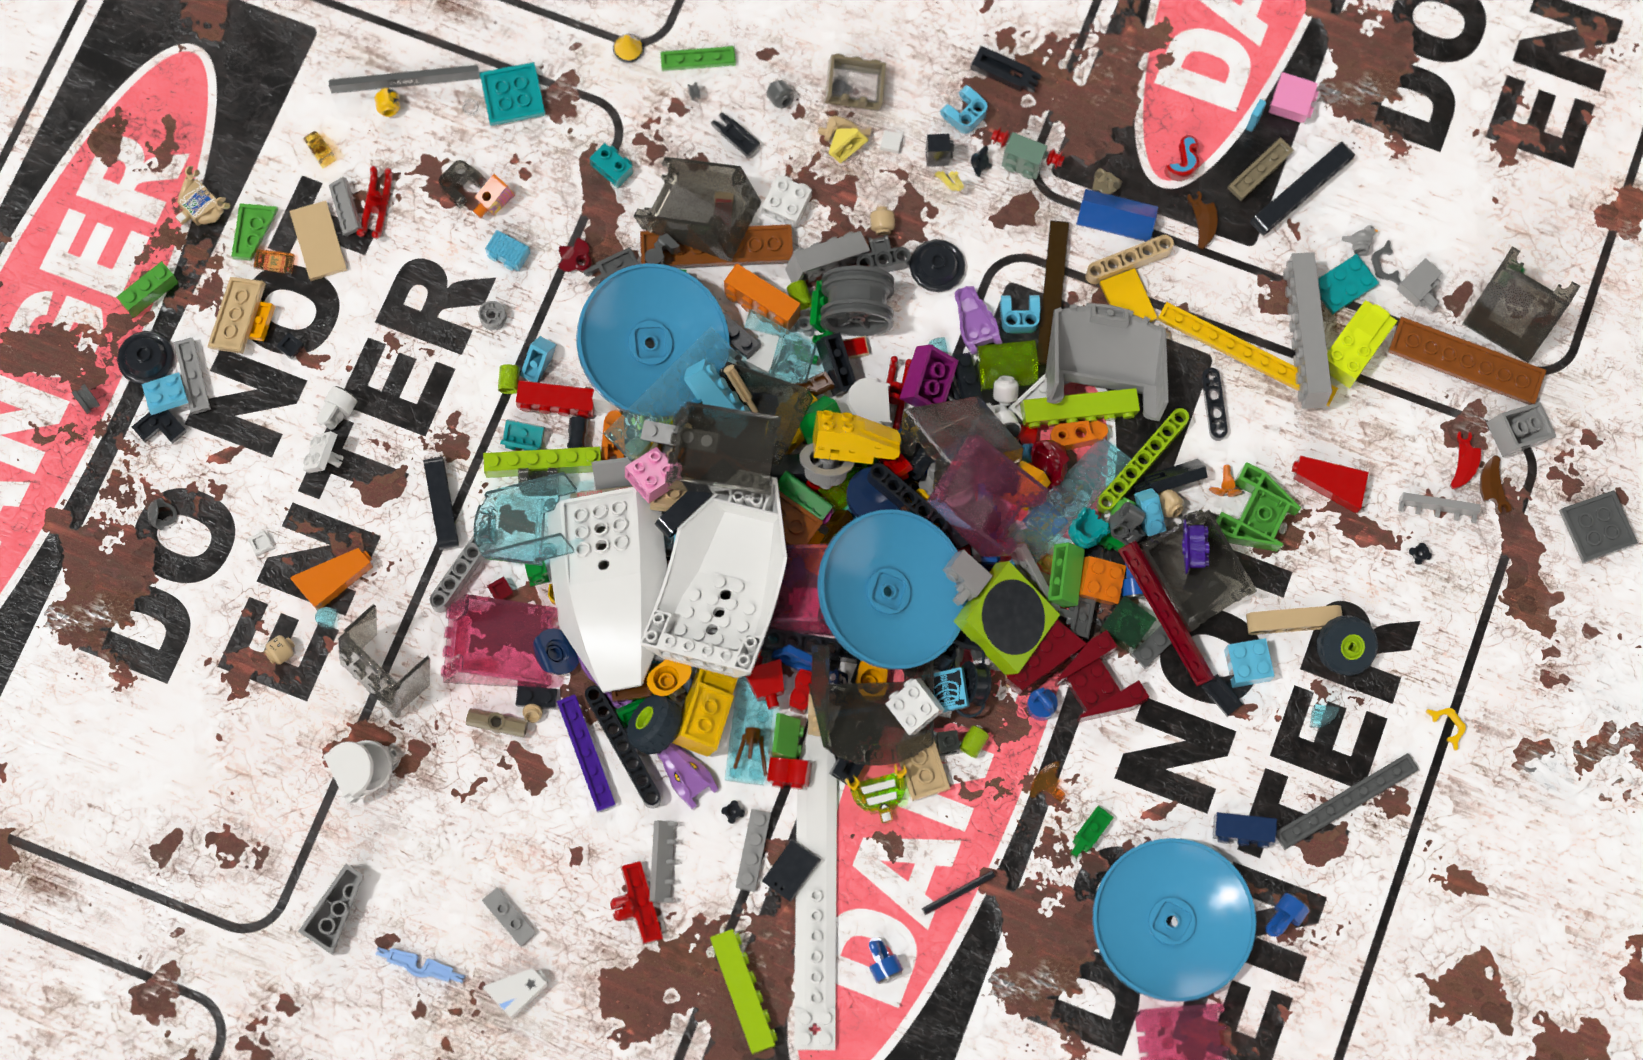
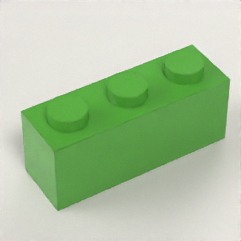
M161 261L119 294L117 299L134 318L174 287L178 281Z
M1070 542L1054 544L1047 601L1061 607L1078 605L1084 548Z

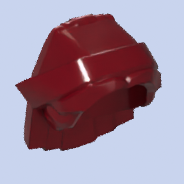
M1054 440L1035 442L1030 453L1032 464L1045 472L1051 482L1047 489L1053 490L1061 484L1065 477L1066 464L1070 460L1066 454V448Z

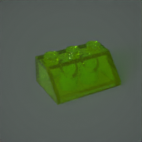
M1035 340L978 346L976 355L981 390L994 388V382L1001 376L1013 377L1019 386L1035 384L1038 381V358Z

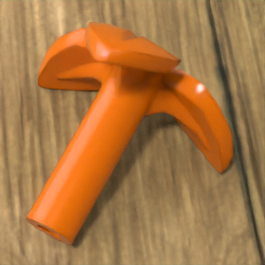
M1230 465L1223 466L1221 488H1209V491L1222 497L1227 493L1228 497H1234L1242 493V490L1234 489L1235 481L1231 476Z

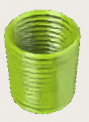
M804 280L795 281L786 288L789 296L801 303L800 311L811 307L812 301L807 283Z
M503 364L499 367V392L505 394L517 393L520 373L518 366Z
M971 726L960 744V750L973 758H977L989 739V734L977 726Z

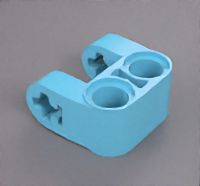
M965 85L959 91V96L968 106L961 113L949 104H946L940 110L941 116L963 134L970 133L986 117L987 102L971 87ZM981 108L983 111L977 112L974 109ZM967 120L970 124H963L962 121Z
M1029 295V310L1011 311V296H1001L1000 312L1003 330L1007 333H1033L1036 331L1040 319L1039 295ZM1012 319L1016 324L1010 325L1007 323V320ZM1032 319L1035 323L1030 325L1026 320Z

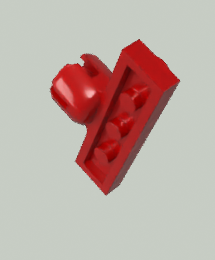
M641 861L621 866L627 893L614 897L611 900V910H615L614 914H612L614 919L618 922L630 918L634 919L643 945L662 940L663 936L653 902L649 901L650 891Z

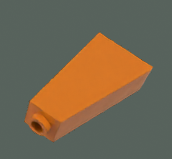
M357 548L298 573L290 579L313 607L319 611L372 569L373 566L370 561L373 559L366 551L362 553Z

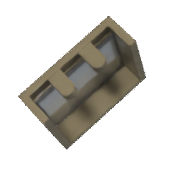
M831 54L828 61L824 103L879 111L883 105L886 63L877 59L865 60L857 56L846 57L843 54Z

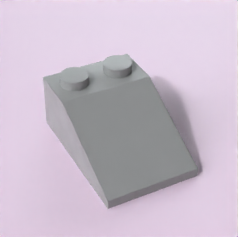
M1541 402L1501 413L1486 422L1502 457L1556 437Z

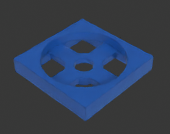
M792 645L773 651L771 658L775 660L780 659L781 663L798 671L800 669L814 671L821 668L823 663L822 660Z

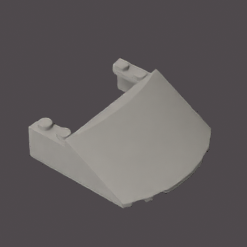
M1087 303L1086 306L1077 307L1076 304H1073L1066 309H1061V307L1055 309L1045 378H1047V402L1056 404L1062 401L1064 397V381L1114 390L1136 388L1138 394H1143L1144 417L1160 421L1168 404L1166 329L1161 325L1157 327L1149 322L1150 318L1146 316L1141 318L1133 315L1134 311L1112 305Z

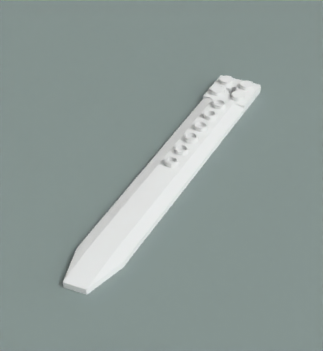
M807 728L799 760L811 762L812 767L809 787L797 790L796 842L819 857L821 861L796 894L794 1050L835 1051L837 779L830 775L829 772L836 761L829 732L828 735L813 736L808 735ZM813 1024H817V1027L821 1028L817 1035H813V1032L809 1031V1027H812Z

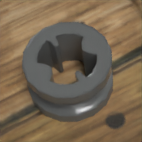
M694 82L693 85L687 84L691 100H694L695 97L701 98L697 82Z

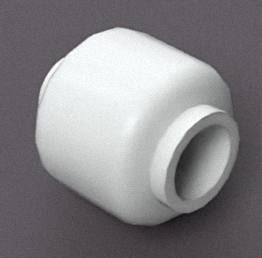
M1011 376L999 377L994 382V399L1001 405H1011L1012 402L1018 399V382Z

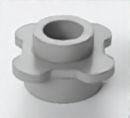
M804 314L801 315L798 323L794 326L795 330L803 332L805 336H810L813 329L809 324L810 317Z

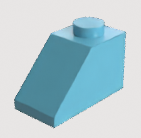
M541 336L532 342L520 376L531 382L538 383L552 360L557 344Z

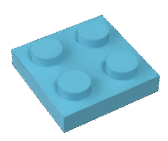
M179 372L142 384L151 415L188 403Z

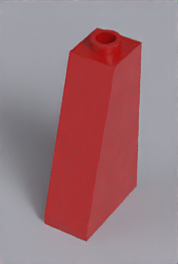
M1301 455L1297 461L1293 462L1291 472H1294V480L1354 513L1360 511L1369 472Z

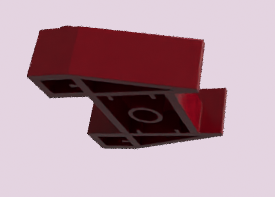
M1107 630L1091 639L1056 679L1054 684L1057 687L1066 682L1084 710V713L1079 715L1078 722L1130 712L1147 702L1150 697L1139 680L1120 690L1101 660L1114 653L1118 646Z

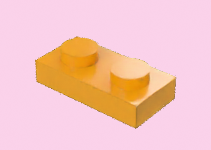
M260 302L248 339L264 341L276 306L272 303Z

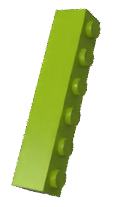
M1136 388L1065 395L1062 401L1056 404L1048 403L1047 397L1026 399L1020 404L1023 427L1029 426V429L1039 428L1040 425L1048 424V427H1054L1059 423L1065 422L1071 423L1084 420L1093 422L1103 418L1105 421L1115 420L1116 417L1130 419L1134 418L1140 411Z
M601 447L483 453L486 478L593 472L592 462L602 461Z
M733 929L710 937L752 1055L775 1047L774 1042L777 1041L774 1029L770 1030L767 1022L770 1021L767 1010H762L760 1005L763 999L760 990L755 991L753 983H756L753 971L748 972L746 964L749 963L746 952L742 953L739 945L742 944L739 933H734Z

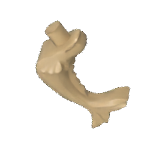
M832 116L828 119L826 128L819 127L817 134L825 135L824 140L829 142L837 129L857 128L869 138L872 127L861 129L846 118Z

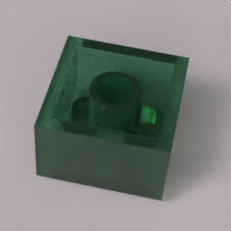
M1124 596L1102 625L1099 632L1103 633L1107 630L1118 646L1132 654L1152 628L1156 618Z

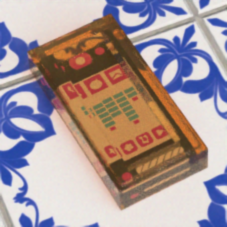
M257 249L253 267L259 270L292 274L295 254Z

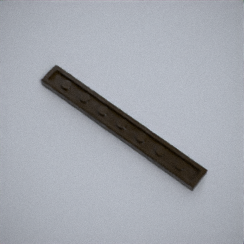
M1050 220L1036 358L1037 365H1047L1053 313L1055 309L1061 307L1069 222Z

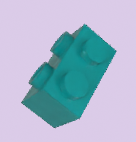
M604 143L589 158L590 165L616 188H619L633 174V164L626 157L622 158L617 149L612 145L609 147Z

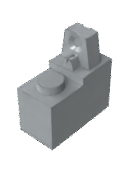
M1425 258L1399 284L1396 290L1415 307L1418 305L1422 307L1424 305L1432 311L1439 302L1433 297L1434 294L1431 290L1441 282L1439 278L1442 272Z
M965 550L956 552L942 570L947 574L946 576L950 581L956 582L955 587L958 593L952 601L957 606L962 605L966 600L970 601L972 598L977 597L992 577Z

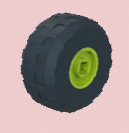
M1338 616L1331 619L1322 627L1317 638V653L1321 662L1328 669L1338 674H1360L1372 665L1377 655L1378 641L1376 633L1369 623L1354 616Z
M651 695L644 699L632 713L628 722L627 736L632 746L647 755L661 753L664 749H667L675 740L682 725L683 715L679 705L666 696Z

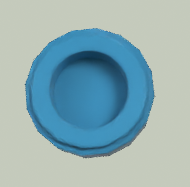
M1034 444L1022 445V449L1018 453L1020 460L1032 463L1030 453Z

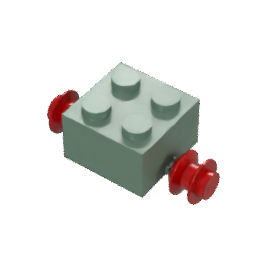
M1001 127L998 130L995 129L991 140L994 141L993 145L998 142L1001 143V148L1006 146L1002 167L1009 172L1020 173L1027 179H1037L1045 159L1047 166L1052 163L1055 165V169L1057 166L1061 167L1065 156H1062L1063 151L1057 154L1054 148L1047 152V145L1012 132L1010 137L1009 130L1005 133L1001 132Z

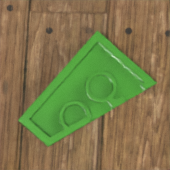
M239 203L231 254L232 259L252 261L278 211L277 206Z

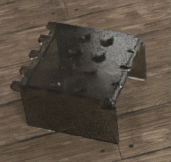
M372 604L345 628L344 633L338 638L340 665L351 673L355 680L357 679L369 693L380 701L382 706H385L397 718L401 711L430 685V657L427 655L398 682L388 673L386 674L385 670L362 649L377 636L376 606Z

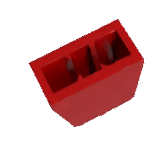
M781 660L754 666L750 676L745 677L757 702L766 700L768 710L780 707L777 697L784 695Z

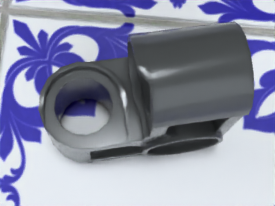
M1125 502L1109 518L1112 536L1125 545L1135 540L1138 543L1146 535L1138 526L1143 522L1145 512L1134 504Z

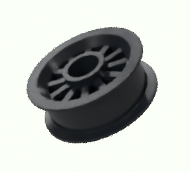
M967 661L961 667L964 668L969 704L973 703L976 706H982L987 701L991 691V672L985 663L975 665L973 662Z

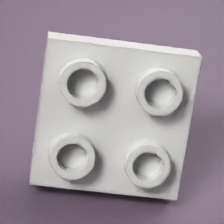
M330 431L312 437L309 444L311 448L303 460V471L307 473L323 471L327 462L336 467L342 464L339 460H343V456L332 452L338 434Z

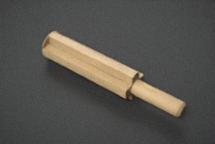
M728 365L723 371L743 402L748 404L753 414H757L758 409L751 400V393L734 365Z

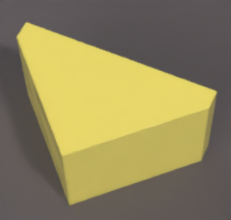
M857 128L837 129L829 149V154L841 164L869 139Z

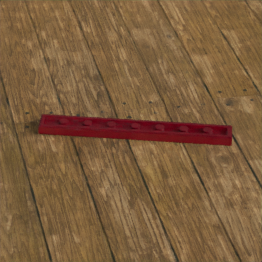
M1136 540L1119 548L1120 555L1196 686L1214 678L1213 673Z

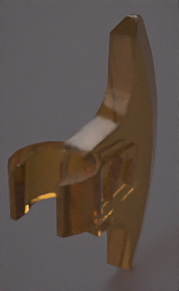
M1058 761L1047 765L1037 774L1030 788V798H1035L1039 792L1046 791L1060 802L1064 799L1065 793L1057 788L1060 780L1055 776V772L1060 766Z

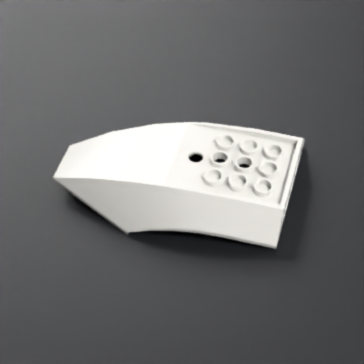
M740 469L677 528L668 569L640 645L663 659L735 678L751 674L775 610L787 562L777 478ZM723 591H730L731 597L728 600L720 598ZM717 611H725L722 617H715ZM717 628L718 630L714 635H709V629Z
M634 487L562 500L547 514L550 567L559 626L603 693L642 686L655 656L653 652L640 645V641L642 640L668 569L664 534L655 526V522L662 515V511L650 510V503L648 504ZM599 527H606L602 533L596 532ZM600 544H607L605 549L598 550ZM602 561L609 562V567L605 570L599 569V564Z

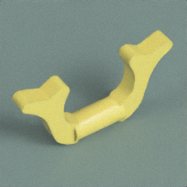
M937 171L934 174L951 191L960 192L964 189L957 171H951L948 174L954 183L948 179L944 171Z

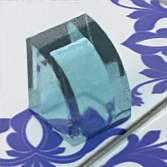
M1315 704L1311 710L1310 727L1321 728L1328 725L1336 717L1339 708Z

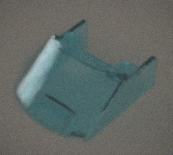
M565 472L490 490L484 494L486 498L483 504H479L477 508L473 532L475 544L486 560L542 566L543 560L574 553V548L562 533L544 536L545 513L556 508L561 496L577 492L576 486Z

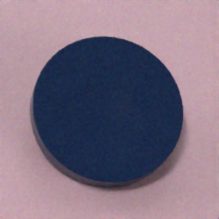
M871 467L860 470L850 480L846 490V500L850 510L857 518L878 510H900L868 482L867 475ZM873 472L875 477H882L879 472ZM888 485L891 490H897L894 485Z

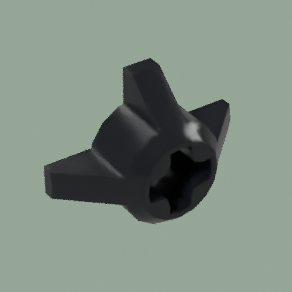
M986 145L977 153H974L970 160L978 177L981 176L982 170L992 168V164L989 163L987 156L989 147Z

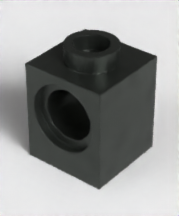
M957 730L937 732L936 739L939 756L959 754L960 746Z

